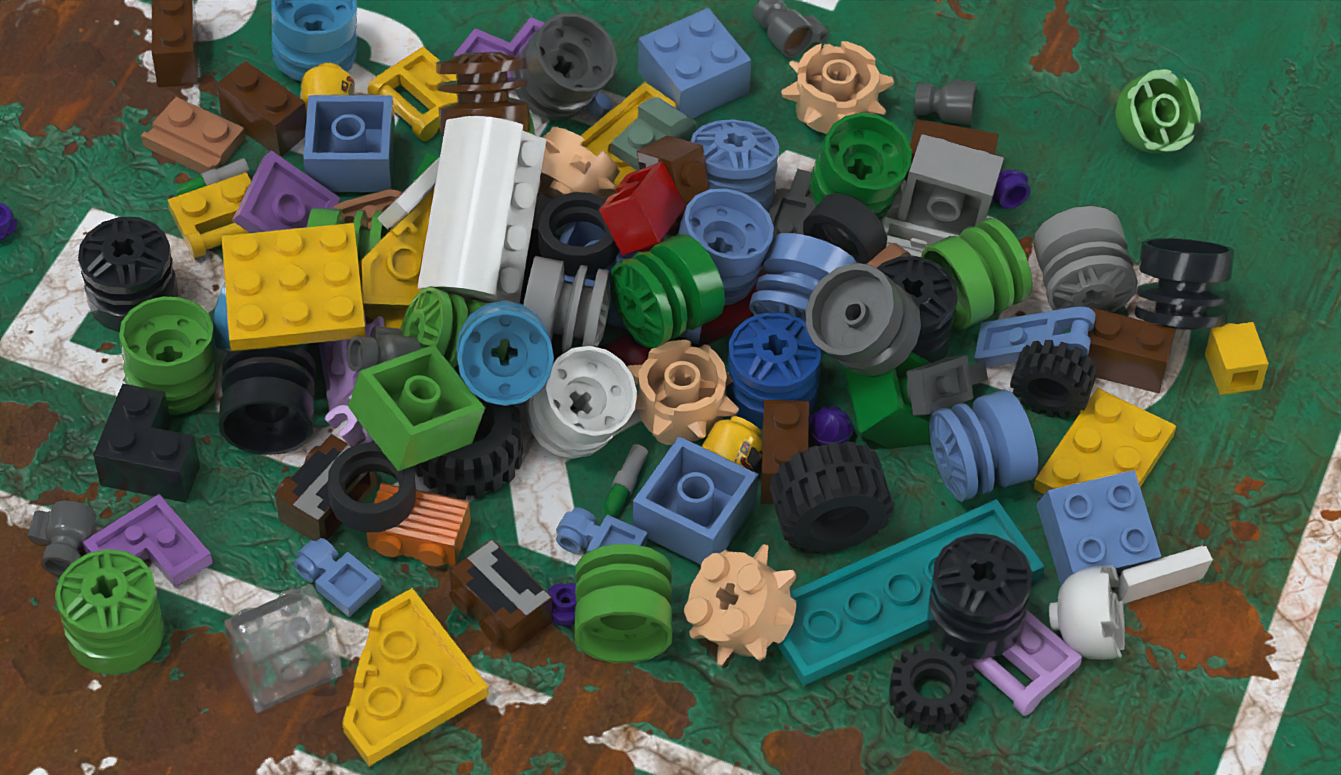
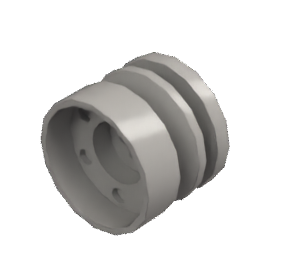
M1095 206L1072 208L1057 213L1045 221L1035 233L1033 246L1039 268L1043 273L1042 280L1046 288L1048 303L1052 310L1082 306L1113 313L1126 305L1136 293L1138 280L1133 269L1131 257L1127 251L1128 245L1122 224L1118 216L1110 210Z
M535 256L527 285L524 306L539 316L548 330L550 340H552L554 334L562 336L563 354L572 349L574 338L583 340L582 347H598L604 336L611 300L608 283L609 270L598 268L594 288L585 286L588 266H580L572 284L564 282V261Z

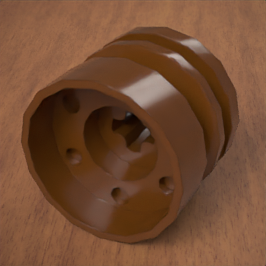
M475 52L459 54L451 59L436 62V73L456 74V81L438 83L437 90L457 94L458 101L439 107L440 135L444 137L446 120L465 116H486L505 119L523 124V131H530L529 103L522 100L509 99L508 92L527 86V79L508 78L507 71L525 69L526 57L511 56L502 52Z

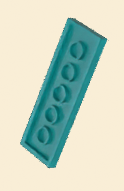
M996 499L790 591L791 598L796 600L794 622L784 640L776 644L802 685L805 686L929 629L927 613L934 562L943 547L958 537L975 533L996 535L1013 543L1026 556L1032 570V581L1043 577L1045 566Z

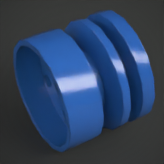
M776 312L762 313L747 318L734 330L729 341L728 372L733 382L727 385V397L739 408L736 416L751 422L759 429H762L764 400L809 401V416L813 413L818 401L821 349L814 344L807 331L806 322L799 317Z

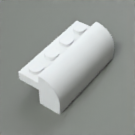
M465 116L446 120L417 289L422 290L432 286L442 289L446 293H457L464 299L476 298L489 303L509 301L519 304L546 139L523 131V124L500 118Z

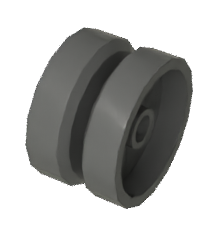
M851 263L834 269L822 278L813 290L805 312L807 331L814 344L858 375L876 376L896 368L907 359L916 346L921 329L920 311L912 296L895 284L883 272L869 264Z

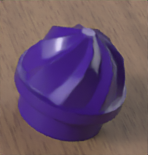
M837 405L830 408L823 406L809 420L808 432L816 446L826 445L831 442L844 443L852 436V421L847 413L843 412Z

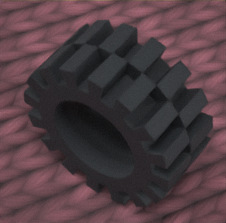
M1039 340L1033 341L1031 347L1026 345L1023 347L1022 352H1020L1011 378L1010 388H1014L1012 393L1016 398L1022 397L1020 403L1026 407L1032 404V411L1039 414L1042 409L1047 411V417L1054 418L1056 412L1059 413L1061 418H1068L1070 413L1076 416L1087 407L1097 376L1095 375V365H1090L1092 360L1088 355L1080 357L1082 351L1076 347L1072 351L1066 349L1068 343L1060 341L1059 346H1054L1053 340H1045L1044 345Z
M930 642L928 651H924L922 643L914 645L913 655L906 649L901 653L900 661L896 659L891 673L889 702L890 706L894 705V715L897 719L905 715L904 725L910 729L915 722L918 723V732L926 734L927 726H934V734H943L944 724L952 731L958 727L959 720L964 723L968 718L969 710L971 711L976 689L975 670L972 664L966 665L967 657L962 652L953 657L954 648L947 644L944 652L937 651L938 642ZM923 678H936L949 685L950 693L944 698L930 699L917 693L914 685Z

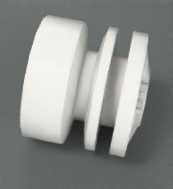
M593 346L570 349L553 362L550 377L540 392L527 400L525 413L530 431L540 445L555 455L571 459L591 456L603 448L620 431L634 412L637 390L633 375L624 362L608 350ZM573 405L578 408L579 411L577 413L570 409Z

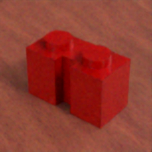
M662 161L627 174L616 187L618 193L609 196L599 209V212L623 256L637 250L639 252H649L656 244L663 242L662 238L669 230L676 226L675 220L686 205Z

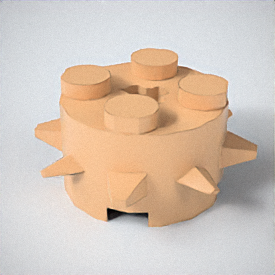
M841 41V47H833L830 44H826L821 49L822 44H818L804 53L800 62H790L789 65L798 73V77L795 83L781 90L782 98L796 102L797 118L813 130L828 134L832 125L846 115L857 113L874 115L878 113L884 115L886 113V110L878 102V94L894 85L893 77L880 74L875 66L876 59L863 47Z
M552 127L550 132H547L542 137L546 139L538 194L551 197L553 200L560 195L572 192L592 193L606 200L614 194L611 189H616L614 181L620 171L616 163L605 152L601 150L596 157L590 150L580 145L584 140L583 137L558 127Z
M688 340L668 341L657 348H653L649 352V358L642 365H628L627 367L633 375L634 382L638 385L635 409L639 410L641 421L653 433L658 442L673 445L679 436L688 441L703 439L708 436L717 421L723 420V416H736L739 412V408L726 396L727 385L733 382L729 372H726L723 361L709 345L704 344L696 348L691 347V341Z
M765 544L761 546L754 557L746 553L729 552L727 550L722 551L720 554H711L703 560L701 569L691 585L688 602L684 608L687 621L693 624L689 632L692 639L707 638L718 644V665L722 666L732 652L740 656L755 657L761 661L766 658L767 647L773 642L779 644L783 641L794 622L796 600L791 598L789 587L797 576L794 570L775 571L767 566L768 546Z

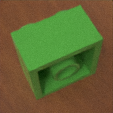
M435 345L360 370L348 405L350 411L398 471L472 444L485 410L482 403L470 391Z

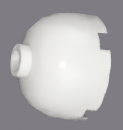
M1113 565L1093 566L1075 572L1060 587L1058 602L1050 603L1049 605L1052 630H1060L1064 642L1078 654L1088 659H1117L1122 657L1120 650H1124L1123 601H1118L1116 593H1112L1111 588L1120 587L1119 578Z

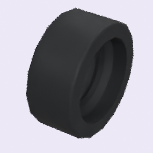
M572 192L560 195L549 202L539 215L538 247L542 257L564 261V274L576 276L581 265L588 266L587 275L597 273L598 268L605 269L611 265L620 250L599 212L606 199L592 193ZM578 221L589 222L599 226L605 232V236L595 244L580 247L560 242L554 237V232L564 224Z
M840 193L826 195L803 221L804 235L826 241L843 249L860 264H867L885 249L887 245L886 232L875 213L862 202L849 195ZM837 228L845 232L852 241L847 239Z
M362 443L350 447L335 458L328 471L330 506L336 518L344 525L363 533L383 532L397 527L409 517L416 503L414 469L409 467L398 471L376 443ZM366 472H382L393 476L399 482L398 492L389 499L379 503H361L352 500L346 495L345 486L355 476Z

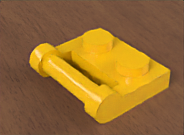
M423 46L376 76L369 83L367 93L369 95H392L394 112L412 126L414 135L422 141H428L437 133L440 127L439 107L458 101L457 94L437 90L438 83L456 81V74L436 73V62L440 60ZM401 84L423 103L429 111L422 114L396 92L394 88Z
M247 172L167 199L169 211L193 259L206 255V250L222 245V236L249 233L232 221L251 183Z

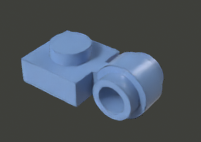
M578 507L570 512H566L556 528L557 543L563 549L572 553H578L581 549L587 548L586 553L595 548L612 544H635L645 547L648 541V532L609 515H606L599 527L595 525L597 520L593 514Z
M320 538L317 541H309L297 552V559L293 562L296 571L310 583L317 579L315 581L316 591L348 617L352 616L382 588L381 578L349 552L336 562L339 555L327 540Z

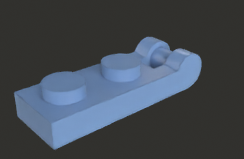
M1077 306L982 322L974 359L978 364L985 362L986 368L1017 363L1023 347L1026 345L1031 347L1032 342L1037 340L1042 345H1044L1045 340H1053L1054 346H1059L1060 341L1068 343L1066 349L1072 351L1076 347L1082 351L1080 357L1087 356L1091 344L1088 331H1091L1094 327L1096 314L1090 308ZM1071 329L1070 333L1063 334V330Z

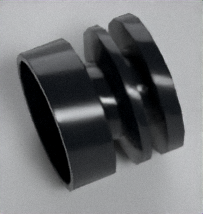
M117 217L97 225L87 233L81 242L78 262L85 283L84 288L87 302L93 318L103 327L120 333L121 322L134 307L144 301L163 296L178 297V286L173 269L170 244L165 232L153 222L139 217Z
M1154 238L1142 241L1139 270L1141 273L1158 278V282L1145 283L1137 287V294L1147 300L1136 303L1135 316L1144 321L1174 329L1196 330L1224 326L1227 324L1228 313L1216 306L1229 303V295L1210 286L1212 283L1226 282L1231 279L1234 250L1222 244L1191 239Z
M918 256L897 257L883 262L876 269L883 272L895 284L909 293L920 311L921 329L916 346L911 352L931 363L944 359L952 343L953 320L956 315L958 301L955 281L945 268L932 260Z
M297 345L240 351L229 350L222 364L223 378L221 380L223 395L220 399L219 429L223 438L229 444L242 451L260 455L283 454L297 450L306 444L312 436L314 428L313 397L315 395L316 367L312 356L305 349Z
M975 533L958 537L941 550L934 562L927 622L933 637L944 648L947 644L954 648L953 653L957 655L962 652L967 658L986 659L1001 655L1017 642L1024 627L1026 607L1029 602L1032 585V570L1026 556L1013 543L996 535Z

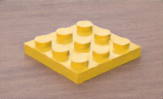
M354 223L222 236L231 351L352 339L354 336L366 337Z

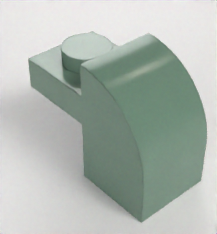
M658 97L650 98L638 106V118L611 142V154L639 170L637 150L667 135L691 142L693 133L697 131V124L694 119Z

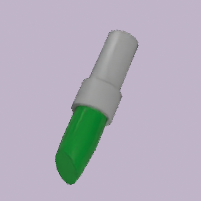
M243 158L216 170L213 168L200 174L201 176L179 185L176 196L246 172L250 174L248 164Z
M637 444L633 445L622 469L617 472L611 484V492L603 507L605 517L609 515L616 518L628 496L632 494L638 482L639 472L649 453L645 447Z

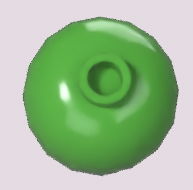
M1162 69L1143 73L1127 83L1118 96L1115 108L1116 125L1123 139L1136 150L1148 154L1172 152L1183 148L1194 137V135H1191L1194 130V124L1199 123L1201 115L1199 100L1191 84L1185 78L1179 79L1175 75L1170 74L1173 71Z

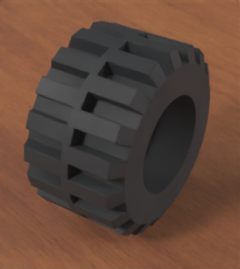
M475 395L485 407L476 434L485 438L414 465L417 476L423 477V484L429 489L437 486L439 495L448 497L450 493L456 494L457 499L466 500V495H475L476 499L485 497L486 491L491 490L495 494L502 490V481L510 483L515 477V469H520L522 463V423L519 407H515V404L504 406L489 403Z
M831 442L822 446L817 445L808 448L809 450L795 454L791 457L790 461L784 462L778 467L779 472L773 474L771 478L772 484L769 488L783 537L791 547L800 548V551L827 553L859 545L864 540L878 534V530L884 528L889 523L888 518L893 516L894 504L880 460L876 452L870 451V448L866 445H856L855 442Z

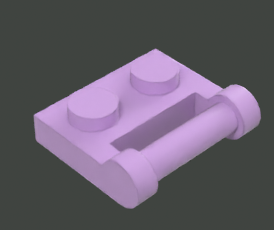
M1026 610L1021 635L1015 645L1002 653V655L1032 679L1033 682L1025 687L992 657L986 659L967 658L966 665L972 664L973 667L1014 701L1013 707L1019 713L1027 716L1047 694L1080 667L1082 656Z

